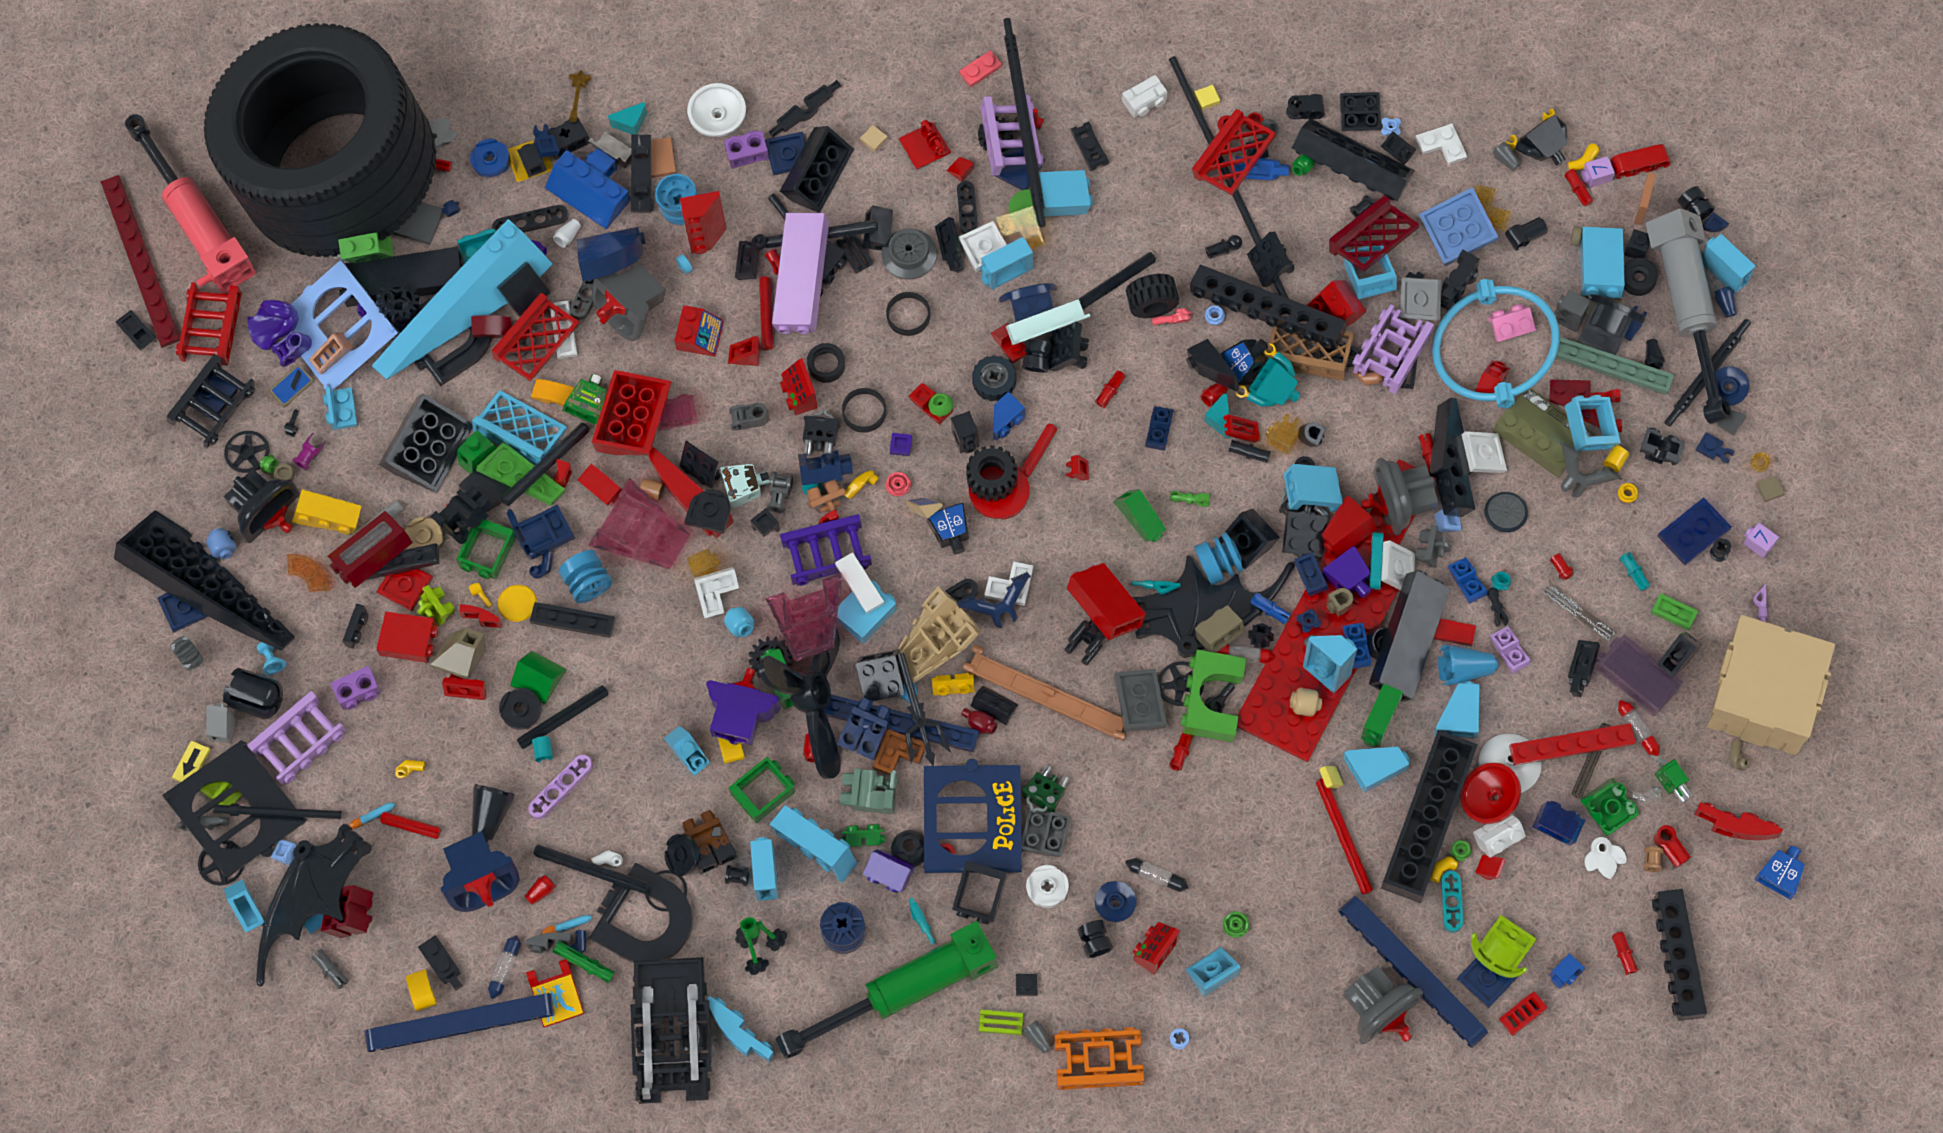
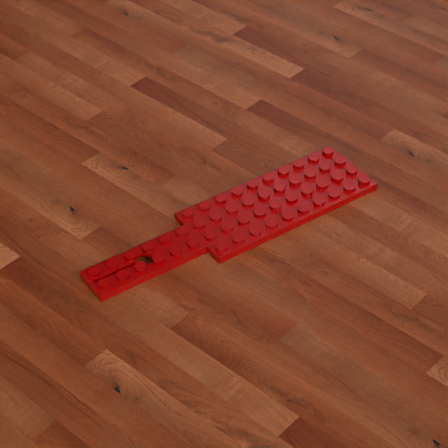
M1400 459L1396 463L1401 471L1417 468ZM1375 507L1369 513L1377 527V530L1374 532L1383 533V542L1392 541L1400 545L1415 515L1411 516L1409 526L1402 530L1400 535H1395L1391 526L1383 522L1382 516L1384 513ZM1372 534L1354 546L1369 571ZM1326 551L1319 563L1321 572L1323 573V568L1338 557ZM1325 579L1328 589L1310 597L1305 589L1272 650L1276 658L1265 663L1237 715V728L1308 763L1357 668L1352 669L1351 676L1335 693L1331 692L1303 667L1307 648L1304 645V640L1309 635H1341L1344 637L1342 627L1345 625L1363 623L1366 635L1373 627L1380 626L1399 589L1381 581L1380 590L1371 589V593L1365 598H1362L1354 591L1352 593L1353 601L1350 610L1339 617L1336 613L1332 614L1326 605L1328 594L1337 590L1331 583ZM1312 609L1315 611L1317 619L1321 621V625L1305 633L1302 631V626L1297 622L1296 618L1299 614ZM1298 688L1316 690L1319 698L1322 699L1320 711L1316 710L1312 717L1295 714L1293 708H1290V699L1293 691L1296 692Z

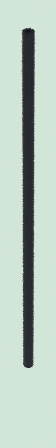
M1176 56L1169 58V62L1209 145L1214 137ZM1220 156L1218 159L1219 163H1224L1223 156ZM1228 167L1220 168L1222 175L1230 174ZM1233 178L1225 179L1228 187L1231 188L1234 184ZM1237 188L1232 196L1256 245L1262 239ZM1278 277L1273 284L1280 296L1289 299Z

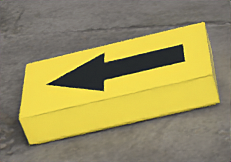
M191 741L172 778L182 782L202 768L211 751L210 748Z

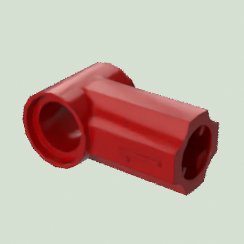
M1663 825L1656 831L1653 837L1655 844L1664 850L1665 855L1675 868L1691 859V856L1677 838L1676 831L1672 826ZM1660 833H1666L1669 836V841L1663 840Z

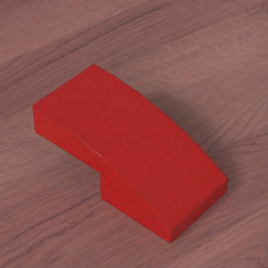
M921 383L908 397L916 406L940 425L953 412V409L945 416L938 417L933 415L928 405L931 397L936 392Z
M460 604L459 613L462 618L479 619L481 627L502 628L501 620L495 614L476 606Z

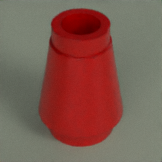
M1215 383L1203 390L1200 396L1201 400L1206 406L1212 407L1230 388Z
M544 874L542 877H538L524 897L533 905L554 892L553 889L556 885Z

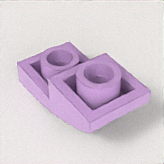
M1508 626L1490 635L1493 644L1512 674L1531 664L1529 657L1519 646V640Z

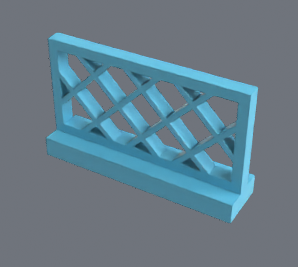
M501 390L498 391L480 416L476 415L472 420L474 432L478 430L488 440L499 446L505 442L534 465L553 449L567 430V426ZM500 398L508 401L509 406L497 408V402ZM519 408L525 410L526 415L514 417L513 410ZM499 412H511V418L500 420ZM496 413L498 420L488 421L485 418L489 414ZM536 417L542 419L543 424L531 426L530 419ZM527 420L529 427L517 429V421ZM513 422V430L506 431L502 429L501 424ZM555 426L560 429L557 434L548 435L546 428ZM544 429L545 436L534 438L533 431ZM530 432L531 439L523 440L519 438V433ZM547 441L548 446L543 451L537 448L535 443Z

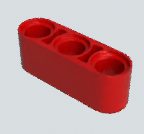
M1664 144L1621 153L1610 159L1617 179H1621L1623 176L1639 175V172L1643 171L1647 173L1659 170L1658 168L1660 167L1667 168L1671 164Z

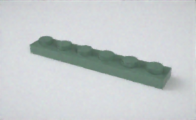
M1562 337L1559 339L1556 359L1665 395L1668 394L1674 374Z

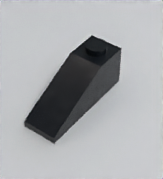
M1208 339L1187 349L1188 358H1186V361L1191 369L1194 368L1199 375L1234 391L1239 390L1237 376Z

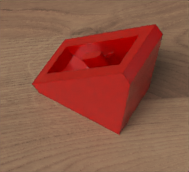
M753 336L730 345L728 364L759 366L761 351L759 337Z

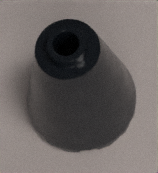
M475 784L473 788L472 835L482 831L487 841L493 840L514 800L515 794Z

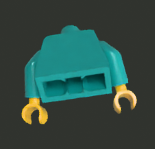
M1269 343L1273 347V352L1267 353L1265 350L1264 353L1267 356H1273V359L1269 357L1249 387L1251 392L1248 391L1245 385H1240L1239 387L1245 390V394L1241 395L1236 392V395L1240 398L1247 397L1248 401L1260 407H1270L1276 404L1284 405L1287 399L1296 402L1300 397V392L1294 389L1298 381L1294 379L1296 373L1292 363L1281 352L1277 353L1275 346Z

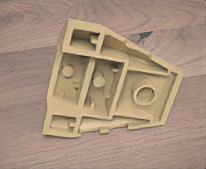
M939 586L924 601L922 613L918 619H914L912 631L909 636L905 635L898 648L900 653L905 654L913 683L965 650L981 632V629L964 608H959L956 601Z

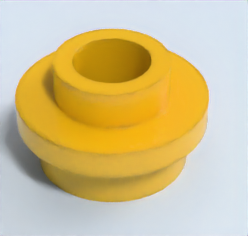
M1631 483L1622 484L1617 492L1618 498L1624 503H1632L1638 497V489ZM1629 491L1631 496H1626L1624 492Z

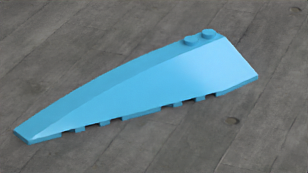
M508 219L428 302L375 361L372 367L388 380L407 368L411 363L423 358L427 353L437 349L446 341L453 339L472 327L471 316L491 315L497 309L507 305L508 302L496 287L524 262L530 264L539 278L553 263Z

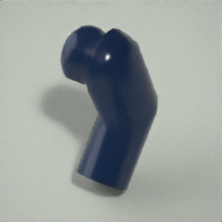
M549 552L543 554L542 564L530 567L529 573L533 578L540 579L551 571L553 554Z
M577 930L575 931L576 942L570 947L583 953L586 950V931Z

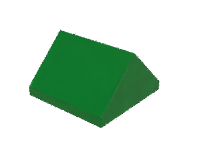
M530 651L517 662L510 686L515 689H529L535 693L540 702L546 704L567 669Z

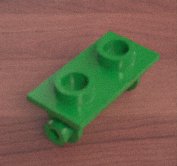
M868 824L867 828H859V825L846 826V829H842V834H846V837H842V839L850 847L862 846V838H866V846L881 845V843H885V835H880V832H884V827H880V824Z

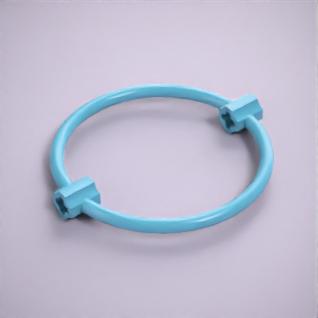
M1483 279L1476 284V292L1458 301L1440 321L1433 339V362L1442 381L1459 395L1478 401H1497L1498 408L1506 409L1515 404L1514 396L1525 392L1538 383L1552 366L1559 348V326L1553 311L1539 296L1518 287L1494 286L1493 280ZM1496 294L1517 295L1535 303L1546 315L1552 337L1550 350L1545 362L1530 379L1515 388L1512 387L1511 383H1498L1494 387L1495 393L1474 392L1460 386L1451 379L1442 364L1440 345L1447 325L1463 307L1479 299L1480 304L1491 305L1497 300Z

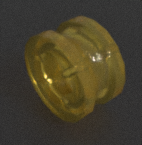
M1763 452L1755 453L1750 462L1752 469L1757 472L1765 471L1770 464L1769 456ZM1760 458L1764 460L1761 466L1757 465V460Z

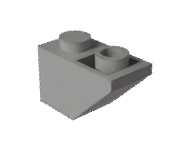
M223 704L207 705L206 735L211 741L231 744L237 720L227 706Z

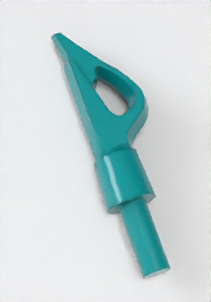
M1132 581V586L1155 589L1161 595L1181 586L1180 583L1168 581Z
M913 897L910 898L909 905L912 919L920 926L922 933L926 934L931 945L936 943L922 910Z

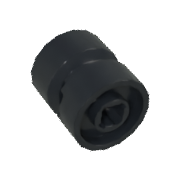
M1699 186L1688 189L1677 200L1683 210L1699 215L1701 221L1707 218L1715 209L1709 199H1704L1705 194Z
M1037 339L1026 340L1025 352L1027 356H1024L1022 369L1047 373L1049 366L1047 357L1051 354L1052 344Z
M1103 920L1088 922L1077 929L1080 940L1085 942L1083 948L1087 958L1104 955L1113 949L1110 938L1105 936L1107 930Z

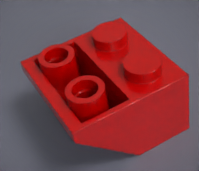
M1346 280L1331 281L1306 305L1345 320L1346 327L1355 323L1367 312Z

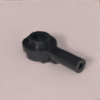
M1228 683L1217 697H1209L1204 705L1214 712L1222 713L1225 707L1224 702L1235 689V686L1232 683Z

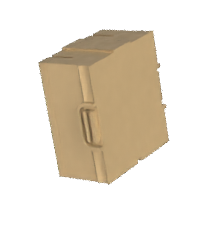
M1741 615L1724 655L1717 680L1719 685L1707 728L1717 731L1723 730L1726 734L1739 737V740L1761 747L1765 745L1777 750L1781 748L1784 752L1797 755L1803 744L1808 742L1816 714H1819L1829 681L1828 678L1831 675L1828 670L1835 644L1792 630L1789 633L1784 631L1785 628Z

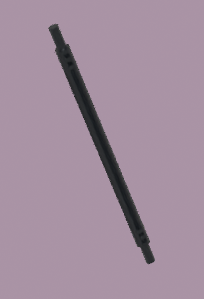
M1005 18L1003 19L1006 34L1004 40L1033 210L1036 211L1038 227L1042 228L1046 226L1043 210L1045 209L1016 35L1013 34L1011 19Z

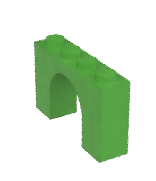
M1197 650L1195 656H1191L1189 668L1192 669V675H1188L1186 687L1189 688V695L1185 694L1183 704L1187 709L1186 714H1182L1181 726H1184L1183 733L1233 742L1236 736L1238 716L1214 712L1207 708L1200 698V688L1210 681L1241 684L1244 678L1246 658Z

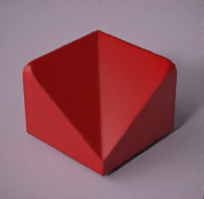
M557 459L558 470L553 480L565 488L573 472L570 463Z

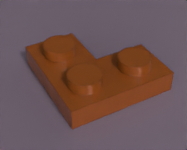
M888 729L872 768L890 775L891 771L895 770L899 758L910 761L905 735ZM911 738L913 749L916 750L912 762L920 764L925 752L924 742Z

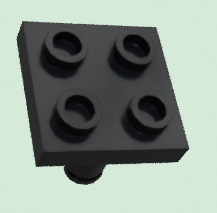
M1275 231L1269 232L1247 253L1263 287L1270 286L1282 273H1292L1295 268L1294 264H1292L1293 262L1289 260L1286 254V248H1283L1284 244H1281Z
M1075 321L1052 333L1050 339L1052 348L1049 356V370L1058 371L1068 365H1073L1080 369L1086 367L1087 362L1085 361H1087V357L1079 355V350H1087L1089 339L1081 337V323Z

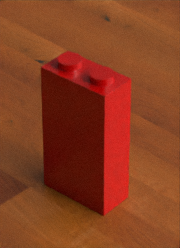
M1105 563L1092 565L1088 569L1081 572L1077 571L1070 576L1066 589L1108 641L1142 627L1146 613Z

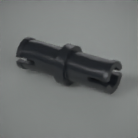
M1233 439L1228 451L1245 456V459L1248 460L1252 458L1265 463L1268 462L1271 451L1254 447V444L1250 443L1248 445Z

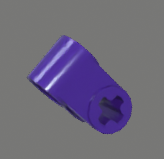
M293 331L272 347V352L280 359V365L286 367L311 348L312 340L306 334Z

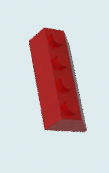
M719 191L680 198L691 254L700 255L711 250L727 229Z

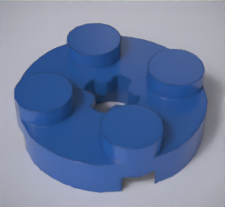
M484 139L478 142L476 148L471 151L470 162L473 169L480 176L494 177L508 170L510 154L505 144L498 142L496 139ZM490 154L492 157H495L492 161L485 160Z

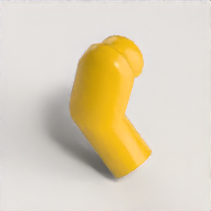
M403 761L395 770L396 777L402 779L413 771L424 772L425 761Z
M1450 856L1437 861L1430 880L1439 883L1443 871L1448 869L1455 870L1458 867V862Z

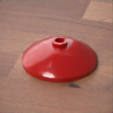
M1501 763L1483 764L1475 768L1466 777L1460 793L1461 805L1465 813L1478 823L1494 824L1501 822L1516 809L1521 797V784L1516 773L1508 766ZM1499 795L1498 799L1494 801L1495 796Z

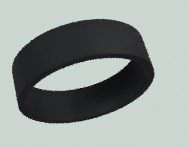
M914 292L897 294L887 305V322L890 328L900 335L913 336L919 334L929 324V304L924 297ZM913 298L922 302L928 311L924 323L911 330L895 326L889 318V312L897 301Z
M859 388L853 390L843 401V419L847 426L854 431L861 433L874 431L883 424L886 418L885 400L880 393L873 389ZM860 394H869L878 398L884 407L881 418L875 424L865 427L851 423L845 415V407L853 397Z

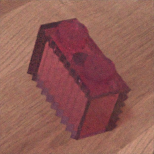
M681 394L674 399L667 398L658 426L659 431L698 423L693 395Z

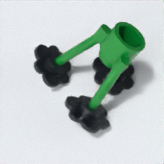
M746 917L740 921V928L736 930L735 942L740 943V946L744 949L749 947L752 959L747 961L745 971L751 975H756L759 972H764L769 965L768 960H763L762 957L757 958L753 945L757 943L756 939L759 936L760 930L767 934L768 941L766 942V947L774 952L780 946L785 945L787 932L781 931L779 928L771 932L763 925L762 921L756 922L755 918Z

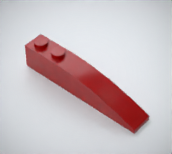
M652 446L650 455H647L652 467L672 497L687 512L692 498L704 492V490ZM731 514L726 529L734 522ZM702 529L709 537L713 535L716 539L722 534Z

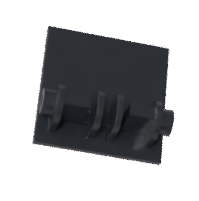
M685 441L679 467L685 473L698 479L701 484L712 488L714 479L717 481L721 476L717 469L718 461L688 441Z

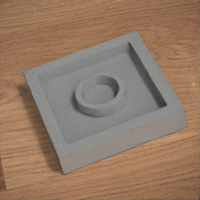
M1403 277L1400 318L1440 320L1441 280Z

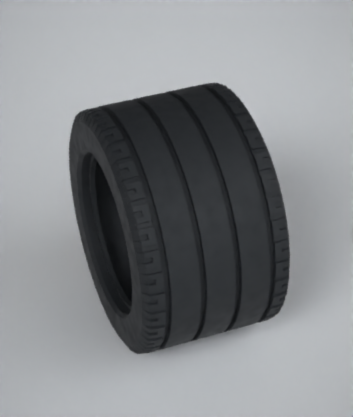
M314 23L313 25H298L296 28L290 27L288 30L283 29L280 30V33L275 32L272 36H266L262 41L259 40L256 45H251L250 49L242 52L241 56L238 55L236 61L232 62L229 68H226L225 74L221 75L220 81L216 82V88L213 89L212 96L209 97V104H207V111H205V126L203 127L204 138L209 157L217 172L254 225L264 236L279 247L293 253L306 254L309 257L313 255L316 257L323 256L325 258L329 257V255L332 257L340 255L339 239L378 233V240L383 241L386 239V236H391L394 230L400 229L399 226L404 225L406 220L412 217V213L417 211V206L422 204V199H425L426 192L429 191V184H432L434 169H436L437 153L435 138L429 121L391 56L380 44L365 33L351 27ZM337 115H364L362 124L354 137L333 156L307 167L280 168L282 157L290 144L310 126Z

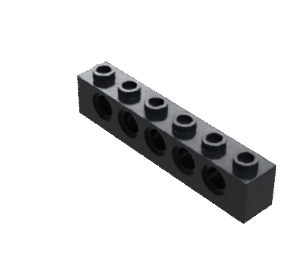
M1683 889L1659 891L1654 896V899H1652V908L1658 914L1656 928L1657 932H1661L1662 935L1660 949L1666 956V961H1664L1665 973L1670 976L1668 991L1674 997V1003H1672L1673 1015H1677L1678 1021L1704 1018L1707 1010ZM1665 910L1673 911L1675 917H1668L1665 913ZM1669 931H1676L1679 934V938H1672ZM1673 952H1681L1683 959L1675 958ZM1677 972L1685 973L1687 980H1681L1677 976ZM1681 993H1688L1691 996V1001H1685Z

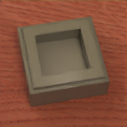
M1776 476L1756 484L1764 502L1782 497L1785 494Z

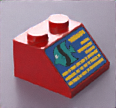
M683 305L674 339L676 350L715 357L724 320L703 308Z

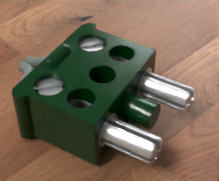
M1046 765L1041 773L1036 772L1028 786L1023 788L1022 797L1026 799L1027 804L1031 807L1030 811L1034 813L1035 811L1055 813L1057 805L1065 794V786L1070 780L1069 777L1066 778V775H1064L1057 784L1055 782L1058 777L1053 774L1048 779L1047 776L1052 770L1049 765Z

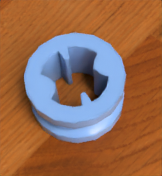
M1181 1028L1175 1029L1170 1035L1171 1045L1175 1049L1185 1048L1189 1043L1187 1031ZM1183 1034L1185 1042L1177 1044L1174 1036Z

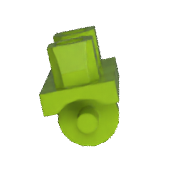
M427 585L423 587L424 593L421 595L422 600L418 602L420 608L417 613L419 616L434 617L438 625L441 626L445 623L446 618L454 613V606L451 602L444 604L439 602L445 596L440 586L431 589Z

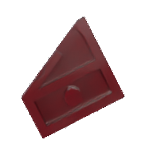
M1550 379L1549 401L1556 405H1561L1565 408V405L1571 402L1574 397H1590L1591 380ZM1582 409L1583 418L1590 419V409Z

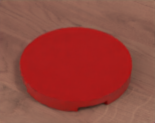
M997 467L985 468L980 473L986 480H997L1004 474ZM1017 467L1016 487L1013 488V492L1010 495L1006 493V498L1003 500L1001 497L995 502L994 499L985 501V497L979 499L977 498V493L973 494L971 487L969 488V498L976 511L985 517L1002 520L1009 519L1020 513L1026 506L1030 493L1028 479L1025 473L1020 471L1019 467Z

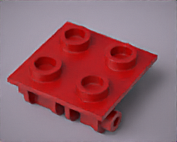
M928 120L921 122V128L898 138L916 170L951 154L935 124L928 122Z

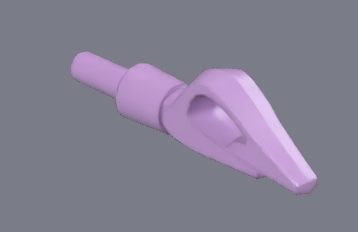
M1764 584L1754 596L1753 602L1759 607L1758 618L1760 621L1766 622L1768 615L1766 608V584ZM1760 594L1762 596L1761 602L1757 600Z

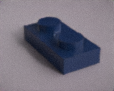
M1313 552L1293 559L1309 597L1328 589Z

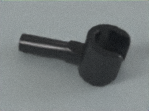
M294 409L290 421L284 425L285 433L291 437H294L298 431V427L294 425L299 412L297 409Z

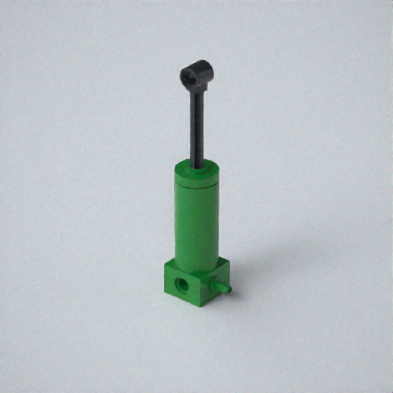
M978 921L951 933L950 941L865 983L868 998L801 1032L793 1029L780 1034L775 1040L784 1058L789 1059L800 1054L805 1048V1043L871 1010H874L875 1013L878 1012L882 1020L890 1017V1015L967 977L972 981L998 968L997 957Z

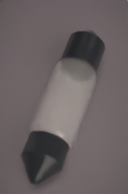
M1138 858L1129 859L1125 862L1130 872L1144 879L1178 892L1188 889L1185 878L1173 874V872Z

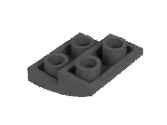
M1029 809L1021 839V850L1045 856L1061 857L1071 817L1054 812L1049 814L1035 811L1034 813Z

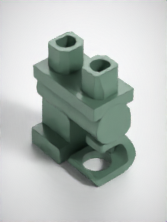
M854 769V773H843L842 784L843 786L852 787V793L841 792V805L851 807L854 811L860 810L894 815L897 772L891 771L890 778L885 779L884 776H878L874 770ZM880 787V789L885 791H876V788Z

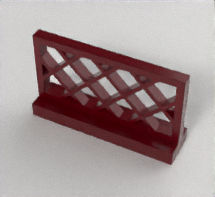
M1384 195L1329 239V252L1334 256L1339 254L1365 272L1419 229V223L1391 205L1390 199ZM1391 212L1397 216V219H1385V216ZM1385 224H1397V229H1385ZM1399 224H1408L1411 227L1399 229ZM1383 225V230H1371V227ZM1371 235H1383V240H1371ZM1385 235H1397V238L1385 240ZM1369 236V241H1357V238ZM1357 246H1369V251L1357 252ZM1371 246H1383V249L1381 251H1372ZM1346 247H1355V252H1346L1344 249ZM1358 257H1370V259L1363 264L1358 260Z

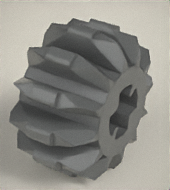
M183 635L174 640L170 645V649L186 670L196 669L203 662L202 655L188 636Z

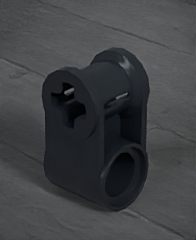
M1311 94L1290 97L1286 109L1287 116L1293 120L1323 118L1325 116L1323 96Z

